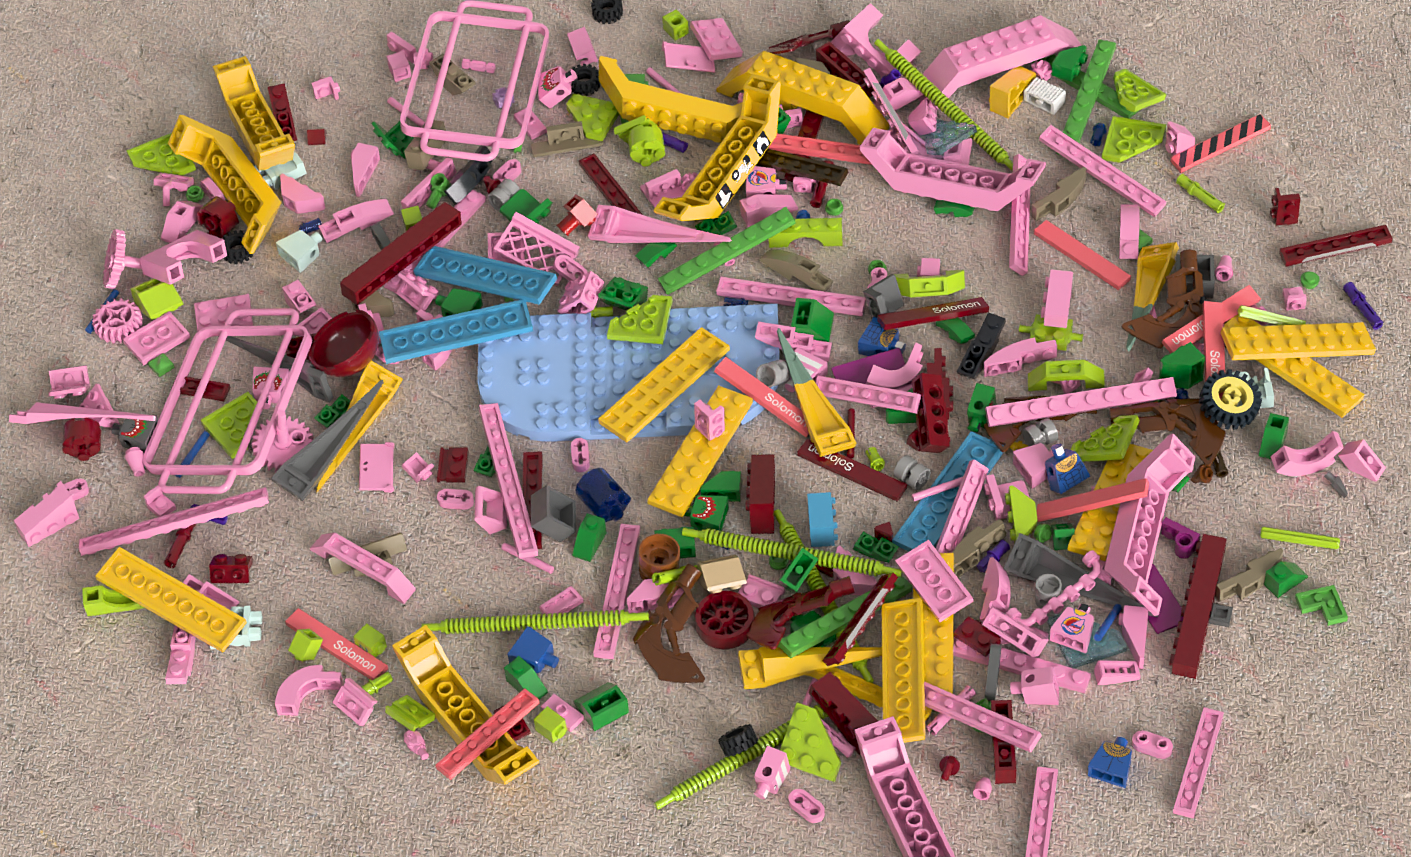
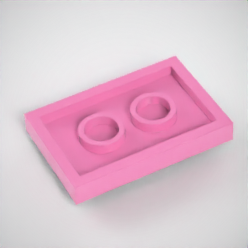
M723 18L691 21L690 28L710 61L742 57L743 51Z
M249 294L194 303L197 332L209 326H224L228 315L237 309H251ZM239 316L233 321L232 326H253L252 316Z
M169 311L123 338V342L144 366L162 353H166L191 337L184 326Z

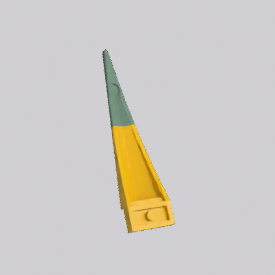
M1177 242L1142 247L1137 261L1132 320L1150 313L1167 280L1165 277L1170 274L1176 262L1175 256L1179 249ZM1131 334L1128 336L1126 345L1128 352L1136 340V337Z
M778 328L777 335L808 432L819 456L822 457L854 448L857 443L849 426L824 396L799 360L781 329Z

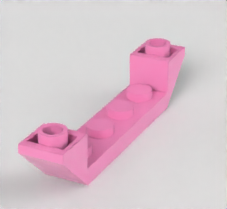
M337 533L322 534L310 547V551L324 559L331 554L387 586L388 595L403 604L416 590L398 568Z

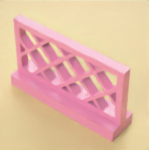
M515 212L512 221L493 251L520 266L533 269L537 268L533 267L532 262L542 260L544 268L538 270L548 272L553 270L554 267H547L545 259L552 257L556 259L559 255H567L575 260L580 247ZM512 227L519 230L521 236L511 238L510 231ZM532 237L536 240L537 245L527 246L525 239ZM522 240L524 247L515 249L513 241ZM510 242L512 250L504 251L500 249L503 243ZM548 246L552 248L553 253L543 255L541 247ZM538 248L540 256L531 258L529 250ZM526 251L528 259L520 260L517 258L516 253ZM559 264L561 268H565L564 264ZM559 274L554 285L558 286L563 276Z

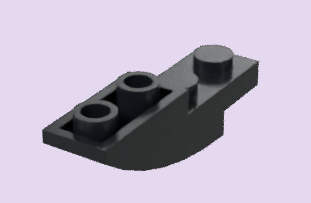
M481 145L475 153L489 154L490 150L486 146ZM469 160L466 166L457 172L444 190L454 205L458 204L491 169L493 160Z
M988 312L975 340L971 341L957 370L958 374L972 379L979 375L984 368V361L992 355L999 342L998 337L1006 323V318Z

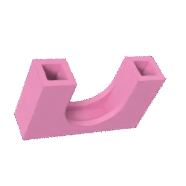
M870 3L843 28L839 37L882 78L896 68L886 60L884 53L876 50L869 42L868 32L878 24L883 16ZM909 39L897 50L911 64L921 53Z
M196 230L141 257L140 262L143 275L170 285L184 278L180 260L201 258L214 263L226 257L227 252L224 239Z

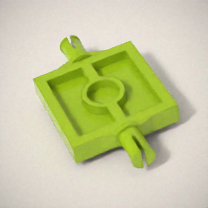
M1036 314L1034 323L1031 326L1021 324L1019 326V333L1030 334V338L1035 337L1036 343L1055 340L1057 350L1063 351L1067 350L1071 340L1082 342L1084 335L1072 333L1073 319H1068L1067 328L1044 326V318H1041L1039 314Z

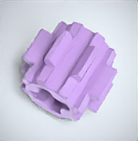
M505 87L496 89V93L492 94L494 104L498 109L503 107L507 91ZM512 96L510 107L512 106V103H515L514 96Z

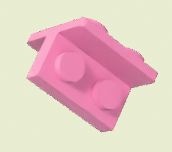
M677 169L640 186V190L654 208L662 197H682L685 193L681 188V176Z
M399 272L398 276L404 281L396 294L417 311L420 309L426 311L433 298L436 299L439 295V290L431 285L428 286L426 284L427 281L420 276L416 278L409 272L407 274Z
M95 384L79 406L113 411L100 384ZM86 417L97 421L103 427L112 428L114 423L120 424L117 418Z

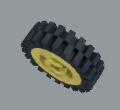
M1228 369L1226 374L1224 370H1220L1218 374L1217 372L1213 373L1205 381L1199 395V404H1202L1200 409L1205 411L1204 416L1207 418L1211 415L1210 422L1219 421L1217 426L1220 428L1223 423L1225 424V429H1229L1231 425L1233 430H1237L1239 426L1241 429L1244 428L1246 424H1251L1261 407L1262 398L1260 397L1262 394L1261 391H1258L1259 386L1257 384L1252 386L1254 380L1251 378L1247 381L1248 375L1245 373L1240 377V371L1237 370L1234 375L1232 374V369ZM1224 392V394H1223V396H1222V398H1221V400H1220V398H1219V393ZM1241 400L1242 406L1237 407L1239 401Z

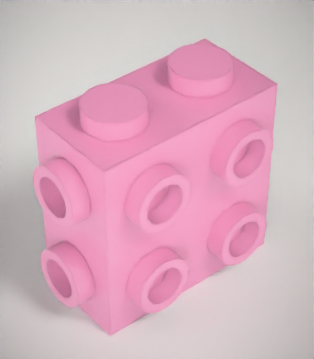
M592 271L580 275L574 281H569L565 286V293L559 301L560 305L557 311L560 314H586L594 310L604 281Z

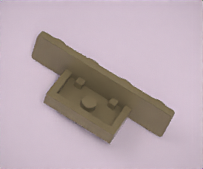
M582 121L546 127L548 141L532 143L531 149L533 157H542L603 146V141L586 138L583 134Z
M401 532L360 546L391 565L393 564L392 555L407 550ZM334 556L328 557L333 575L353 570L356 577L366 576V574Z

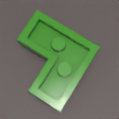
M1334 585L1296 593L1295 595L1301 614L1321 610L1328 626L1346 622L1348 619Z

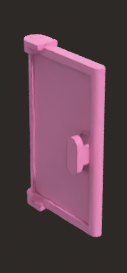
M662 42L666 67L715 73L714 60L710 61L702 47Z
M385 442V444H360L359 490L394 491L393 449L395 444L393 442Z

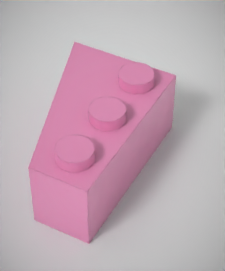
M1050 270V277H1046L1045 288H1048V292H1044L1043 303H1046V307H1042L1041 310L1044 326L1067 328L1073 272Z
M61 481L56 484L58 488L52 493H46L42 496L43 500L35 507L31 505L14 520L18 533L28 547L80 519L72 495Z

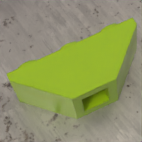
M1009 486L1008 493H1005V503L1010 508V511H1007L1008 523H1012L1010 540L1014 541L1015 544L1020 533L1029 536L1034 531L1038 519L1035 501L1016 487Z

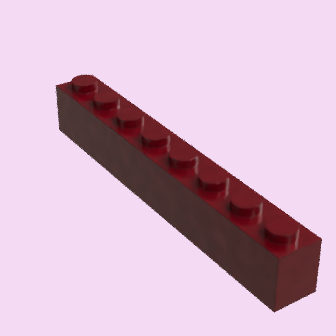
M446 202L436 207L431 213L423 217L414 226H411L405 233L398 236L354 272L340 281L342 295L354 304H360L461 226V212Z
M1203 534L1202 541L1197 542L1196 553H1198V557H1194L1192 568L1195 570L1194 573L1190 572L1188 584L1191 587L1186 589L1184 600L1187 601V604L1182 605L1181 610L1183 621H1179L1177 633L1180 634L1179 638L1175 637L1173 649H1176L1175 654L1171 653L1169 665L1172 666V674L1194 679L1197 677L1209 618L1214 603L1216 585L1219 581L1225 555L1227 538Z

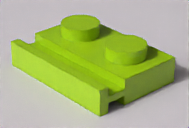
M643 115L615 127L614 134H618L619 138L628 144L629 131L641 124H643V127H652L651 124L657 126V124L649 118L646 119V116Z
M408 695L394 701L391 706L387 705L385 707L386 714L411 731H416V728H422L435 720V714Z

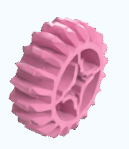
M121 298L119 301L115 299L113 302L107 301L106 305L101 304L100 309H96V314L93 315L92 320L94 331L101 340L104 339L106 343L111 341L114 344L116 341L121 343L123 338L139 330L142 327L143 317L140 308L134 302L131 303L129 299L124 301Z

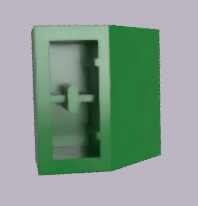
M614 277L598 294V297L607 305L627 311L637 304L641 305L647 302L648 287L640 283L624 280L621 277Z
M796 298L791 327H796L795 332L814 335L813 340L830 342L834 312L815 299Z
M1191 342L1180 346L1176 351L1165 355L1160 360L1159 378L1173 377L1175 388L1189 389L1203 381L1205 356Z
M610 682L573 701L593 731L629 713L627 698L616 684Z

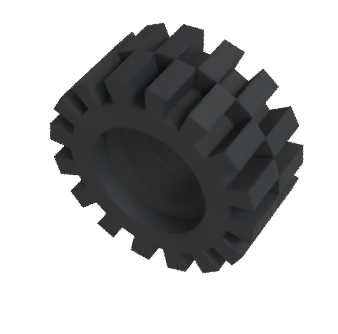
M592 0L591 2L592 16L598 23L601 21L602 24L606 22L611 24V21L615 23L617 22L616 19L620 20L621 16H623L622 0ZM611 7V9L604 10L603 8Z
M579 64L577 68H572L577 75V79L571 82V89L574 94L579 93L582 96L583 94L589 96L588 93L592 95L594 91H598V88H600L599 70L595 66L592 68L591 64L588 66L586 64L580 66ZM584 78L590 79L588 81H579Z
M235 230L233 234L228 232V236H223L227 252L224 260L230 264L233 261L234 264H238L239 261L242 264L244 263L243 260L249 261V257H253V254H249L241 243L245 235L242 230L239 233ZM237 245L243 246L239 249H231L232 247Z
M750 724L738 726V728L726 732L725 735L718 739L720 747L727 757L748 750L758 741Z

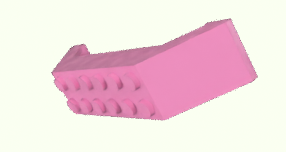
M1040 15L944 48L924 71L923 75L949 98L960 86L1082 45L1071 30ZM924 95L918 98L921 103L927 97Z
M873 128L860 145V151L894 190L916 194L921 197L926 196L937 200L984 208L990 211H999L1032 187L1046 166V162L1028 159L1022 167L1009 174L910 154L893 139L890 131Z
M1174 434L1168 435L1127 475L1125 483L1147 478L1149 481L1147 497L1120 503L1104 568L1127 593L1154 616L1159 615L1162 598L1147 583L1168 495L1188 473L1192 472L1195 456Z
M892 716L855 729V735L871 790L903 857H955L909 762L901 731L894 717Z

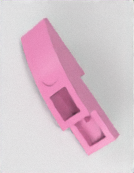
M387 199L373 200L334 213V219L320 225L319 228L325 241L328 243L358 227L364 230L394 213Z
M1034 337L1006 346L984 361V377L1022 370V364L1056 358V341L1036 343Z
M994 557L989 559L982 585V590L986 593L979 619L982 623L992 607L1005 613L1010 605L1011 587L1009 577L1002 565Z
M176 625L174 626L170 644L171 655L165 677L166 684H186L188 676H191L196 637Z

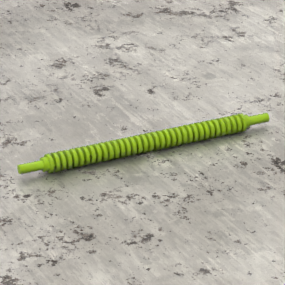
M880 39L874 42L894 68L934 103L935 106L941 109L948 118L957 124L961 130L970 136L997 163L1005 164L1013 172V162L1009 159L1007 151L1001 148L994 139L988 136L981 127L975 124L968 115L962 112L956 104L949 100L943 92L933 85L897 50L889 49Z
M780 509L775 510L774 516L780 525L779 533L785 544L805 547L794 526L785 520ZM814 565L805 579L811 590L826 586ZM834 600L828 606L820 608L824 615L837 609L838 606ZM843 630L840 631V632H838V633H836L837 639H838V637L840 636V634L843 632ZM855 640L856 643L853 647H860L858 642ZM867 659L851 663L853 668L860 671L864 680L871 683L874 682L867 669Z
M683 528L682 530L683 536L699 538L700 541H704V544L709 543V545L714 544V546L719 545L720 547L724 546L725 548L729 547L730 549L734 548L735 550L739 549L740 551L744 550L746 552L788 560L794 559L798 552L804 548L819 559L815 565L818 564L819 566L823 565L824 567L828 566L829 568L833 567L834 569L838 568L839 570L843 569L860 574L864 573L865 575L869 574L876 577L892 572L897 577H902L903 574L900 569L884 566L880 561L875 563V560L870 562V559L865 560V558L860 559V557L855 558V556L850 557V555L845 556V554L840 555V553L835 554V552L830 553V551L825 552L824 550L820 551L819 549L815 550L814 548L810 549L809 547L805 548L783 542L780 544V542L775 543V541L770 542V540L765 541V539L760 540V538L755 539V537L750 538V536L720 530L716 531L709 528L702 531Z
M622 609L620 611L615 610V612L610 610V614L609 610H605V614L604 611H600V613L598 611H590L589 613L585 611L584 614L579 612V615L578 612H574V614L572 612H569V614L564 612L563 614L558 613V615L553 613V616L552 613H548V617L544 613L543 616L542 614H528L527 616L524 614L522 617L521 615H517V617L512 615V618L510 615H507V617L492 616L491 618L487 616L486 618L481 617V619L480 617H476V619L475 617H471V619L469 617H466V619L451 618L450 620L446 618L441 623L422 624L421 627L427 625L431 631H441L446 634H450V632L451 634H455V632L456 634H460V632L465 634V632L480 633L481 631L485 633L486 631L491 632V630L496 632V629L497 632H501V630L503 632L506 630L516 631L517 629L518 631L522 629L524 631L527 626L533 627L534 630H537V628L539 630H542V628L544 630L548 628L553 629V627L558 629V626L559 629H563V625L564 628H568V626L569 628H573V626L575 628L579 626L583 628L584 625L589 627V624L590 627H594V623L595 627H599V624L601 627H604V625L610 626V624L615 626V623L616 626H620V622L624 626L629 621L649 620V613H629V611Z
M818 704L813 706V708L818 710L822 720L824 717H828ZM790 720L783 723L782 726L780 725L773 729V731L764 734V736L759 737L757 743L753 747L748 748V750L742 751L740 754L737 753L734 756L724 757L723 760L721 759L714 763V765H710L705 770L700 771V773H696V776L693 775L691 778L674 786L670 794L653 803L655 808L659 810L673 801H683L684 798L686 799L692 796L693 793H697L702 788L707 787V785H711L716 780L733 772L734 769L737 770L743 764L745 765L752 761V759H756L757 756H761L764 754L767 746L775 748V746L782 744Z

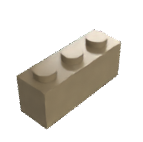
M433 120L431 129L446 131L443 121ZM414 137L404 151L407 165L410 169L424 171L430 159H433L435 155L423 152L420 148L421 138ZM428 139L427 146L440 149L445 141Z

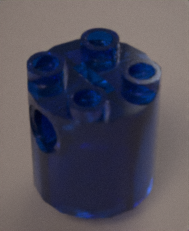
M595 468L584 474L575 489L576 495L595 516L604 518L605 522L613 519L615 521L620 520L624 515L623 511L631 501V497L604 468Z

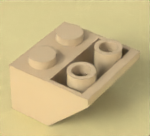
M735 554L697 562V568L702 573L699 578L700 585L707 591H710V593L722 592V588L727 587L738 589L742 587V584H747L739 557Z

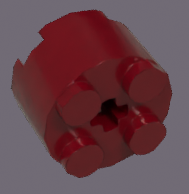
M218 196L212 198L197 212L199 225L205 226L209 231L207 234L222 238L239 224L235 205Z
M75 418L67 421L63 430V453L76 457L80 461H88L90 457L98 454L101 448L102 430L100 429V424L90 418L75 421Z

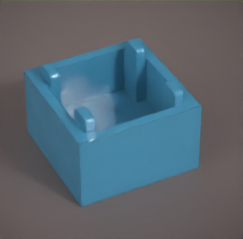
M831 492L807 494L811 547L834 546V540H838V534H834V529L838 528L837 522H833L836 510L832 509V504L836 503L835 497H831Z

